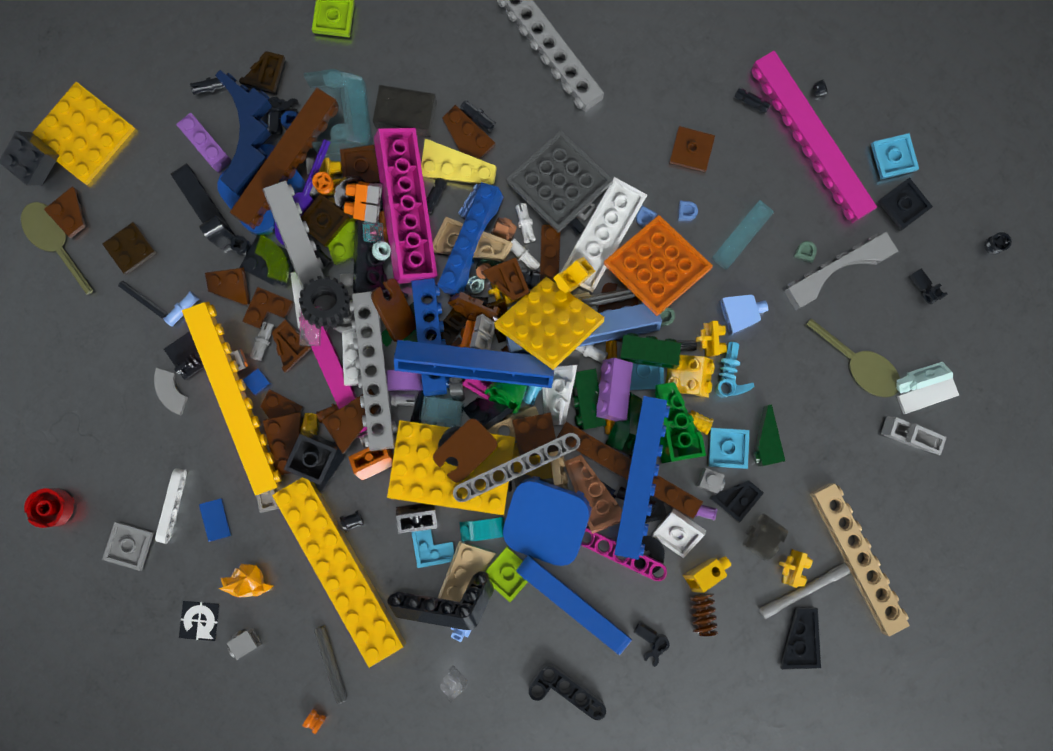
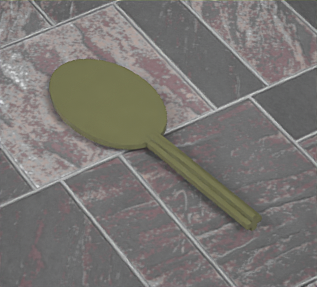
M39 202L26 205L21 213V225L26 237L41 250L48 252L56 251L87 295L91 294L93 289L63 248L66 241L65 232L44 210L48 205Z
M810 318L806 325L850 359V372L861 388L878 397H891L898 393L896 380L900 379L899 374L886 358L871 351L854 353Z

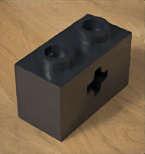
M421 503L396 507L398 534L437 529L435 505Z

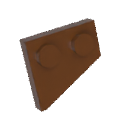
M463 292L453 295L448 301V304L455 311L460 312L468 320L474 322L477 316L481 314L490 319L497 316L500 311L496 306H494V309L483 306L484 301L473 298Z
M287 319L272 332L284 372H288L312 349L308 341Z

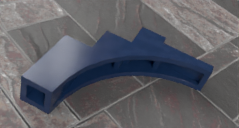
M219 70L215 76L233 97L240 124L239 141L235 155L220 180L240 197L266 161L267 154L259 147L271 134L267 130L269 126L261 118L270 110L272 105L268 101L270 99L269 96L262 90L258 92L255 88L249 90L243 84L239 86L236 83L237 80L230 73L225 74Z

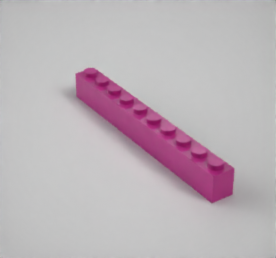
M775 50L755 61L752 67L754 78L760 81L764 93L771 98L773 107L781 113L784 124L790 127L794 139L803 147L805 156L809 157L813 162L814 170L820 173L824 185L832 191L833 198L843 208L845 217L854 223L876 209V204Z

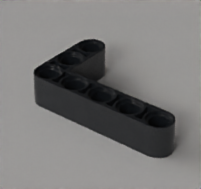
M186 163L172 172V178L203 223L199 228L205 237L220 249L230 244L231 239L236 235L191 167Z
M479 571L471 578L460 602L395 592L388 597L387 603L395 617L462 630H472L479 624L494 592V586L487 572Z

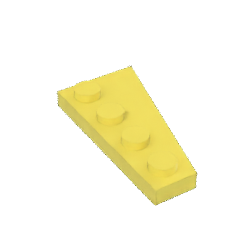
M425 139L421 163L423 177L442 178L444 180L481 184L482 182L494 186L497 170L495 165Z

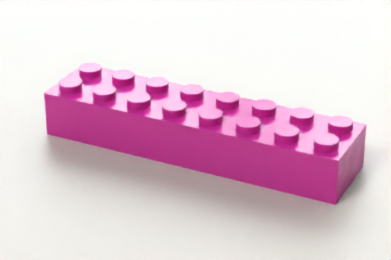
M416 128L378 129L374 135L379 179L380 183L383 184L382 200L388 241L391 248L390 255L394 279L398 284L412 283L411 281L435 279L437 277V269Z

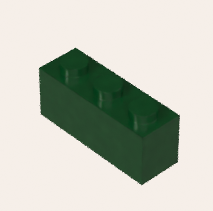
M627 333V335L622 337L619 359L633 364L676 370L679 366L681 343L670 338L658 340L655 336H646L644 338L638 337V334Z
M596 368L576 372L572 389L573 396H571L572 406L576 410V415L574 416L576 426L580 430L606 426L605 419L596 417L599 397V382Z

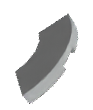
M156 368L154 386L158 398L167 409L175 414L182 415L188 397L181 394L175 382L176 373Z

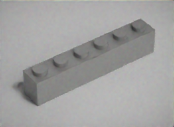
M283 181L263 188L264 195L302 290H304V284L307 283L309 285V280L312 278L314 281L318 280L317 276L325 279L321 270L324 268L320 257L316 258L314 253L317 250L313 239L309 240L307 235L309 232L307 223L301 220L300 214H302L300 205L293 200L292 196L295 193L292 185H287V182Z

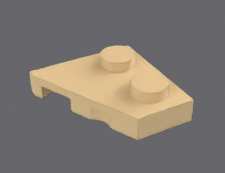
M558 451L550 452V456L558 454ZM564 456L551 461L554 485L569 490L568 477L564 471L566 463Z

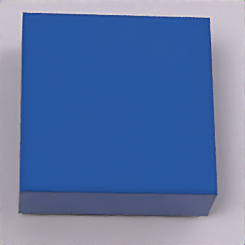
M259 368L243 379L254 395H257L271 384Z

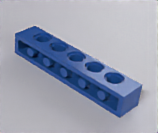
M434 278L411 281L418 342L446 345L445 339H441V332H444L443 321H439V314H442L441 302L437 303V296H440L439 286L435 285ZM426 297L432 299L428 304L422 302ZM428 315L434 317V320L431 322H426L424 319ZM428 334L436 335L434 340L426 339ZM421 374L424 397L447 394V388H450L449 377L439 376L432 378L428 374Z

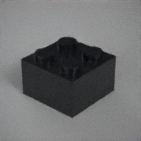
M16 131L0 158V164L27 186H42L59 154L32 132Z
M301 429L284 470L321 485L338 445Z

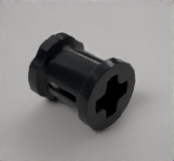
M236 235L231 239L230 247L237 254L246 256L251 243L245 237Z
M359 510L346 517H340L345 533H348L350 529L364 526V520Z

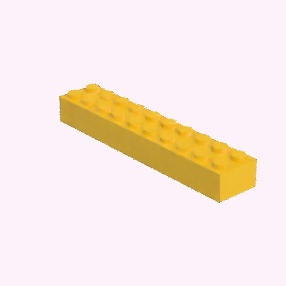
M302 477L273 494L275 502L368 667L370 668L403 648L406 644L405 640L315 483Z

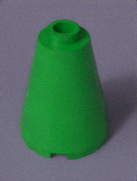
M492 382L485 389V395L488 393L490 401L507 405L513 410L512 413H517L523 401L527 385Z

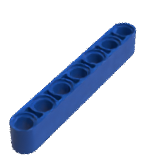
M529 555L516 569L520 576L618 655H621L632 641L627 634Z

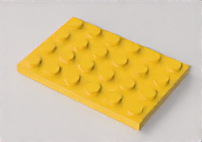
M399 420L387 498L504 515L509 481L465 502L455 500L453 490L457 485L512 460L515 437L491 434L497 441V448L462 482L456 483L447 474L457 469L458 466H453L445 461V464L439 468L433 460V454L438 449L441 436L450 427ZM501 470L495 471L493 479L496 482H501L504 479V473ZM476 480V489L484 490L486 487L485 480ZM461 487L457 490L459 498L465 499L467 497L468 491L466 488Z

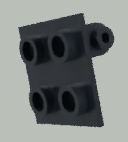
M190 331L164 348V351L175 366V372L178 375L180 374L184 380L204 367Z

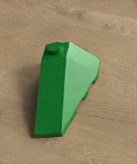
M675 382L655 385L656 398L667 400V406H670L668 418L664 417L663 425H667L665 437L660 438V445H663L660 457L661 463L706 456L703 436L696 429L693 423L694 419L692 415H689Z

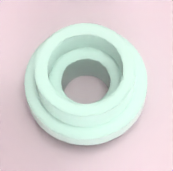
M378 241L373 244L372 253L376 259L385 260L390 256L391 248L388 243Z
M477 275L469 277L466 289L472 294H478L484 289V280L480 279Z

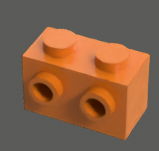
M368 447L348 458L353 473L361 480H364L392 467L394 455L392 449L370 451Z

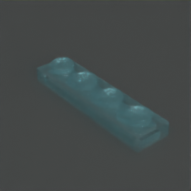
M759 200L712 259L727 270L775 211Z

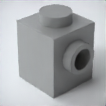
M702 468L696 486L718 494L724 488L725 480L723 479L725 475L708 468Z
M250 628L245 632L239 630L231 635L232 640L227 643V649L229 654L238 660L262 645L253 628Z

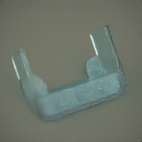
M336 69L304 73V78L310 88L327 86L331 89L340 88L344 123L337 124L331 129V140H328L331 143L326 155L340 153V149L372 145L373 136L364 79L361 76ZM322 141L312 143L317 154Z

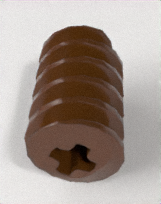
M713 593L698 594L689 598V600L696 603L690 606V608L696 610L691 616L697 618L692 624L698 626L693 632L698 633L699 636L718 635V631L713 630L718 625L712 622L717 619V616L711 614L716 611V608L710 606L715 603V600L709 598L714 595Z

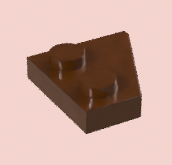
M73 186L44 208L46 213L69 238H72L86 227L81 214V205L77 198L78 193Z
M516 257L481 271L482 275L511 301L530 293Z
M244 267L205 273L208 292L244 305L250 304Z
M269 389L260 405L268 418L300 412L304 409L302 405Z

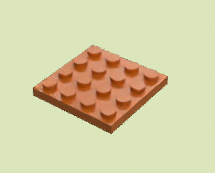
M660 215L604 261V265L656 316L662 313L713 267L707 259Z

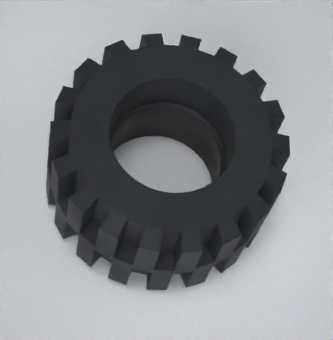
M317 276L318 280L315 281L312 278L309 280L310 284L305 283L303 286L304 290L300 291L299 304L305 320H308L310 325L315 324L318 329L321 326H324V329H328V326L335 328L337 323L341 325L344 322L343 318L346 319L348 311H350L347 288L344 287L342 282L338 283L336 278L330 280V276H325V279ZM322 295H329L337 300L336 304L329 310H319L313 306L315 300Z

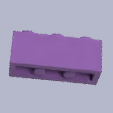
M189 113L176 124L218 173L231 163L230 157L192 113Z
M617 358L603 360L596 417L611 421L627 420L633 363Z

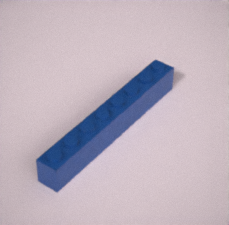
M398 340L394 355V371L545 388H552L554 370L529 354Z
M643 396L614 555L639 560V556L644 554L645 544H642V537L647 536L649 524H645L646 515L650 516L652 504H649L650 496H654L656 484H652L653 477L658 476L659 464H656L657 456L661 457L663 445H660V438L665 437L667 425H663L664 417L668 418L670 406H667V400Z

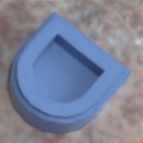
M680 200L678 220L692 221L698 214L697 205L690 201Z
M642 205L637 213L636 223L641 228H644L658 216V213Z

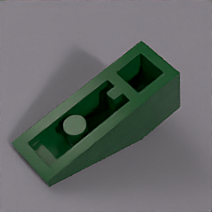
M630 392L627 420L615 421L605 443L609 447L630 456L633 455L642 398Z
M772 404L763 408L754 446L753 458L755 463H758V466L785 462Z

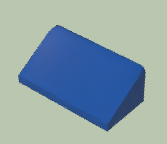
M222 498L199 504L208 541L211 542L231 536Z

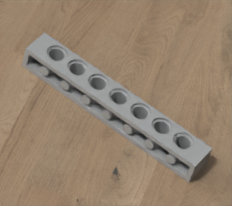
M497 0L498 4L502 8L505 7L508 11L507 15L510 20L518 24L520 33L528 37L533 50H538L541 54L540 58L543 63L551 67L553 76L557 80H561L565 92L574 97V103L579 109L582 108L586 112L603 100L604 92L533 0H516L520 2L518 4L511 3L515 0ZM529 15L530 18L524 19L522 16ZM540 29L542 32L534 33L533 30ZM550 43L553 46L551 48H546L544 45ZM562 58L564 61L559 63L555 59ZM572 72L575 76L568 77L566 73ZM582 86L586 88V91L580 92L577 88Z
M372 292L352 294L353 300H350L349 305L350 311L354 312L355 319H351L352 330L356 331L357 338H353L354 348L359 352V357H356L357 369H361L358 385L359 388H363V396H360L361 408L365 407L366 415L362 416L363 427H367L368 435H364L365 446L369 447L370 451L393 449L395 447L380 318L371 299ZM368 310L370 315L367 318L360 317L361 311ZM371 329L372 334L369 337L362 336L363 330ZM367 348L375 350L372 356H365L364 351ZM369 367L377 369L373 376L366 374V370ZM377 386L379 392L376 395H370L368 393L370 387ZM374 405L381 407V412L377 415H373L370 412ZM378 424L382 425L383 432L378 435L374 434L373 427Z

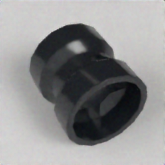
M1005 232L996 233L986 239L985 250L993 255L999 254L1010 248L1012 240Z
M522 267L521 271L526 284L530 289H533L538 284L540 272H531L527 268Z

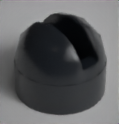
M824 79L817 81L813 85L812 89L817 88L818 90L814 92L816 96L828 94Z

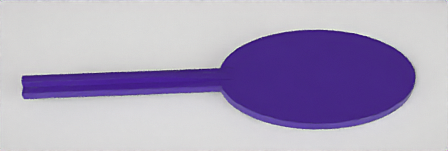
M325 139L322 141L302 192H297L292 196L294 202L300 205L302 211L300 217L314 202L309 195L313 186L312 179L319 172L331 143ZM275 222V236L277 240L282 245H284V242L282 240V237Z

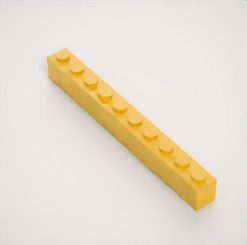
M203 302L182 310L255 496L278 488L281 484L280 481H282L280 472L274 468L273 463L275 460L273 454L267 450V439L264 434H261L259 429L260 421L252 412L253 403L250 397H247L245 394L246 386L243 379H239L237 374L239 368L236 361H232L230 356L232 352L231 347L223 338L224 330L222 325L217 323L215 318L217 312L214 305H210V302Z

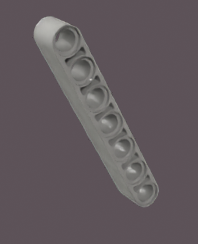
M574 433L561 436L457 485L453 490V497L458 502H465L576 450L580 445V439ZM567 437H573L576 440L575 447L569 448L566 446L565 440ZM550 445H555L558 448L556 456H550L547 453V448ZM535 453L540 456L539 464L533 465L529 462L531 454ZM514 462L522 464L523 468L520 473L512 472L511 465ZM497 470H501L504 473V479L501 482H496L493 479V474ZM476 480H485L486 487L484 490L476 489ZM461 487L466 488L468 491L465 499L457 496V490Z

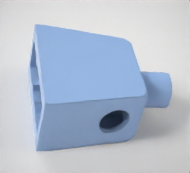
M754 295L725 297L719 301L729 335H733L761 321L759 313L768 311L766 300L756 302Z

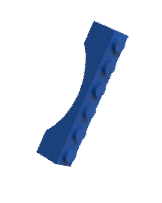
M481 182L437 284L444 293L455 295L459 292H464L469 280L471 263L479 239L487 224L497 214L504 198L499 187Z

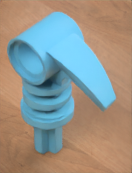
M729 342L726 357L721 358V363L724 364V367H720V370L723 372L719 374L721 381L715 386V392L719 397L726 398L728 396L740 395L755 387L754 383L737 385L735 382L736 376H734V373L738 371L735 369V366H740V362L737 361L739 343ZM723 383L729 386V392L727 394L723 393L721 390V385Z

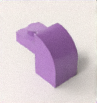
M394 370L386 371L388 391L423 390L421 374Z

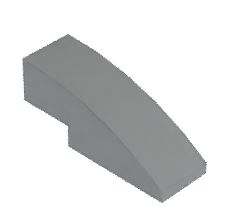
M886 416L881 435L936 455H941L947 438L920 425L911 424L891 416Z

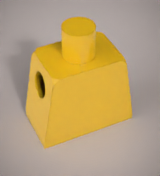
M726 556L719 560L708 559L683 574V577L692 592L704 593L727 577L725 570L731 566V563Z

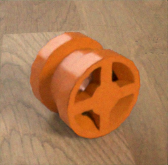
M318 172L314 175L312 183L320 194L326 195L332 192L334 182L328 173Z
M313 708L302 726L310 728L312 733L316 735L326 716L319 715L317 710Z

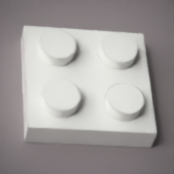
M673 508L654 530L652 537L684 558L702 539L706 530Z

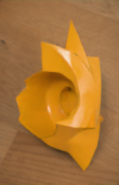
M241 563L239 568L234 569L231 577L221 578L223 587L219 589L235 597L259 596L270 590L274 585L263 582L262 572L257 565Z

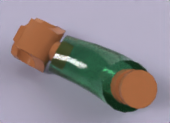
M498 217L491 234L511 242L517 226L508 218ZM481 259L476 265V275L480 279L488 280L482 275L481 271L503 263V261Z

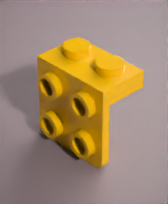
M680 355L677 369H667L666 383L675 382L679 392L682 394H693L709 398V393L712 391L711 376L715 369L714 360L705 356Z

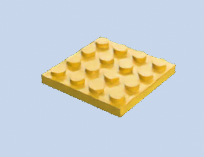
M75 82L32 133L59 154L56 161L84 184L88 185L136 128L78 82Z
M545 277L537 286L530 290L529 294L522 297L494 322V327L554 370L604 322L605 317L571 293H565L560 290L555 282Z

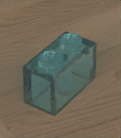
M424 396L421 420H426L425 424L436 426L437 422L445 423L444 427L450 428L461 425L464 402Z

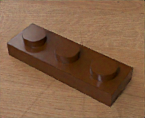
M542 225L540 281L547 277L556 282L553 278L559 273L560 232L558 233L551 225Z

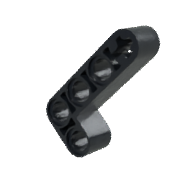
M552 663L542 665L529 684V696L535 701L542 700L549 690L553 689L594 720H601L606 715L605 704L599 697ZM545 670H553L554 675L551 678L545 677L543 675ZM563 681L570 683V687L566 690L559 687ZM538 685L543 688V691L540 694H535L532 692V688ZM584 693L586 698L584 701H577L575 699L576 695ZM590 700H591V704H592L594 707L597 708L598 706H600V709H601L600 712H599V711H595V713H594L593 707L589 704V703H590Z

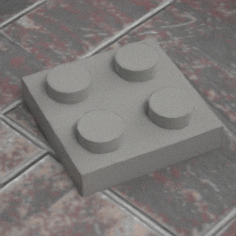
M114 522L102 560L138 571L142 570L154 532Z

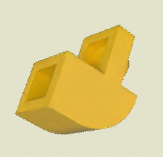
M582 257L577 259L566 270L558 273L553 279L560 290L565 293H571L596 271Z

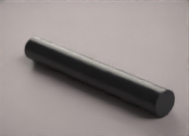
M121 281L118 287L163 319L168 315L167 312L126 282Z

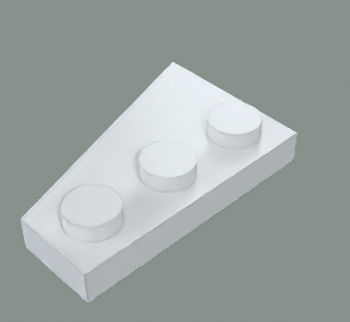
M578 365L556 367L554 369L552 388H542L544 414L551 412L553 425H564L566 423Z

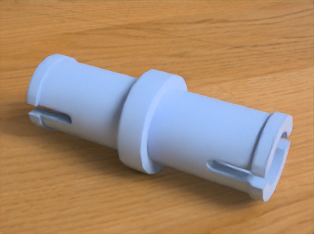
M190 291L180 303L177 302L174 305L175 308L163 318L164 321L173 327L183 316L182 310L192 307L199 298Z

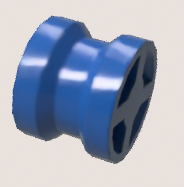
M287 111L281 117V123L286 131L298 115L294 111Z

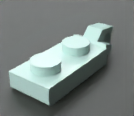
M939 362L907 372V376L896 380V388L900 393L909 392L910 390H916L953 378V372L943 362Z

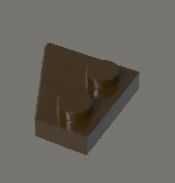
M265 51L259 61L250 67L249 73L244 78L241 77L239 79L240 84L275 93L285 62L284 55Z

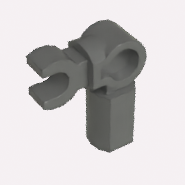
M449 378L450 395L453 401H464L465 393L462 378Z

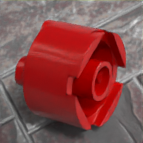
M43 488L28 496L25 501L24 511L27 514L29 523L35 527H57L64 525L70 519L74 509V499L63 489Z

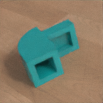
M504 517L459 522L461 541H479L503 537Z

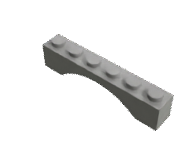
M878 232L868 238L870 242L866 244L860 242L852 247L854 251L849 254L845 251L836 256L837 260L831 263L829 260L820 266L821 270L816 273L812 270L803 275L805 279L799 282L796 279L789 283V288L784 293L795 311L817 299L824 282L837 269L856 263L878 264L897 253L898 250L888 233L885 232L880 235Z

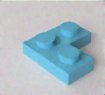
M431 529L411 532L417 568L452 561L455 553L453 541L434 545Z

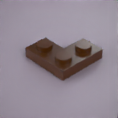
M257 287L242 322L261 329L263 321L265 322L269 313L287 319L294 302Z

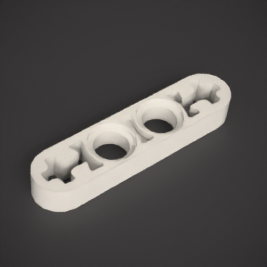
M175 468L172 472L156 532V542L167 544L171 538L187 477V471L184 469Z

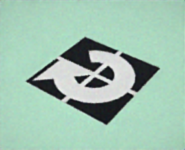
M183 601L179 638L216 641L220 604Z

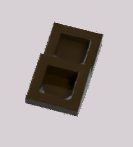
M454 308L443 320L444 332H441V339H445L446 345L450 346L460 334L461 329L466 325V321H468V318L455 311Z

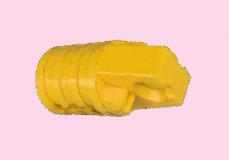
M691 410L689 415H692L696 429L707 435L714 419Z
M305 413L300 430L303 429L317 435V415Z

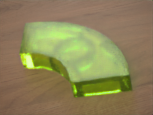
M260 235L255 253L266 261L268 267L267 276L287 283L289 266L285 254L275 242Z

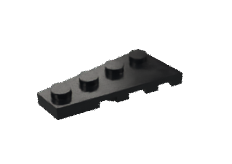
M357 219L355 221L353 293L373 292L377 287H380L383 297L388 300L390 293L383 284L387 280V275H384L383 270L384 261L376 259L372 253V246L376 242L364 241L363 224L373 226L367 230L365 229L370 239L375 240L378 236L374 228L377 227L376 223Z

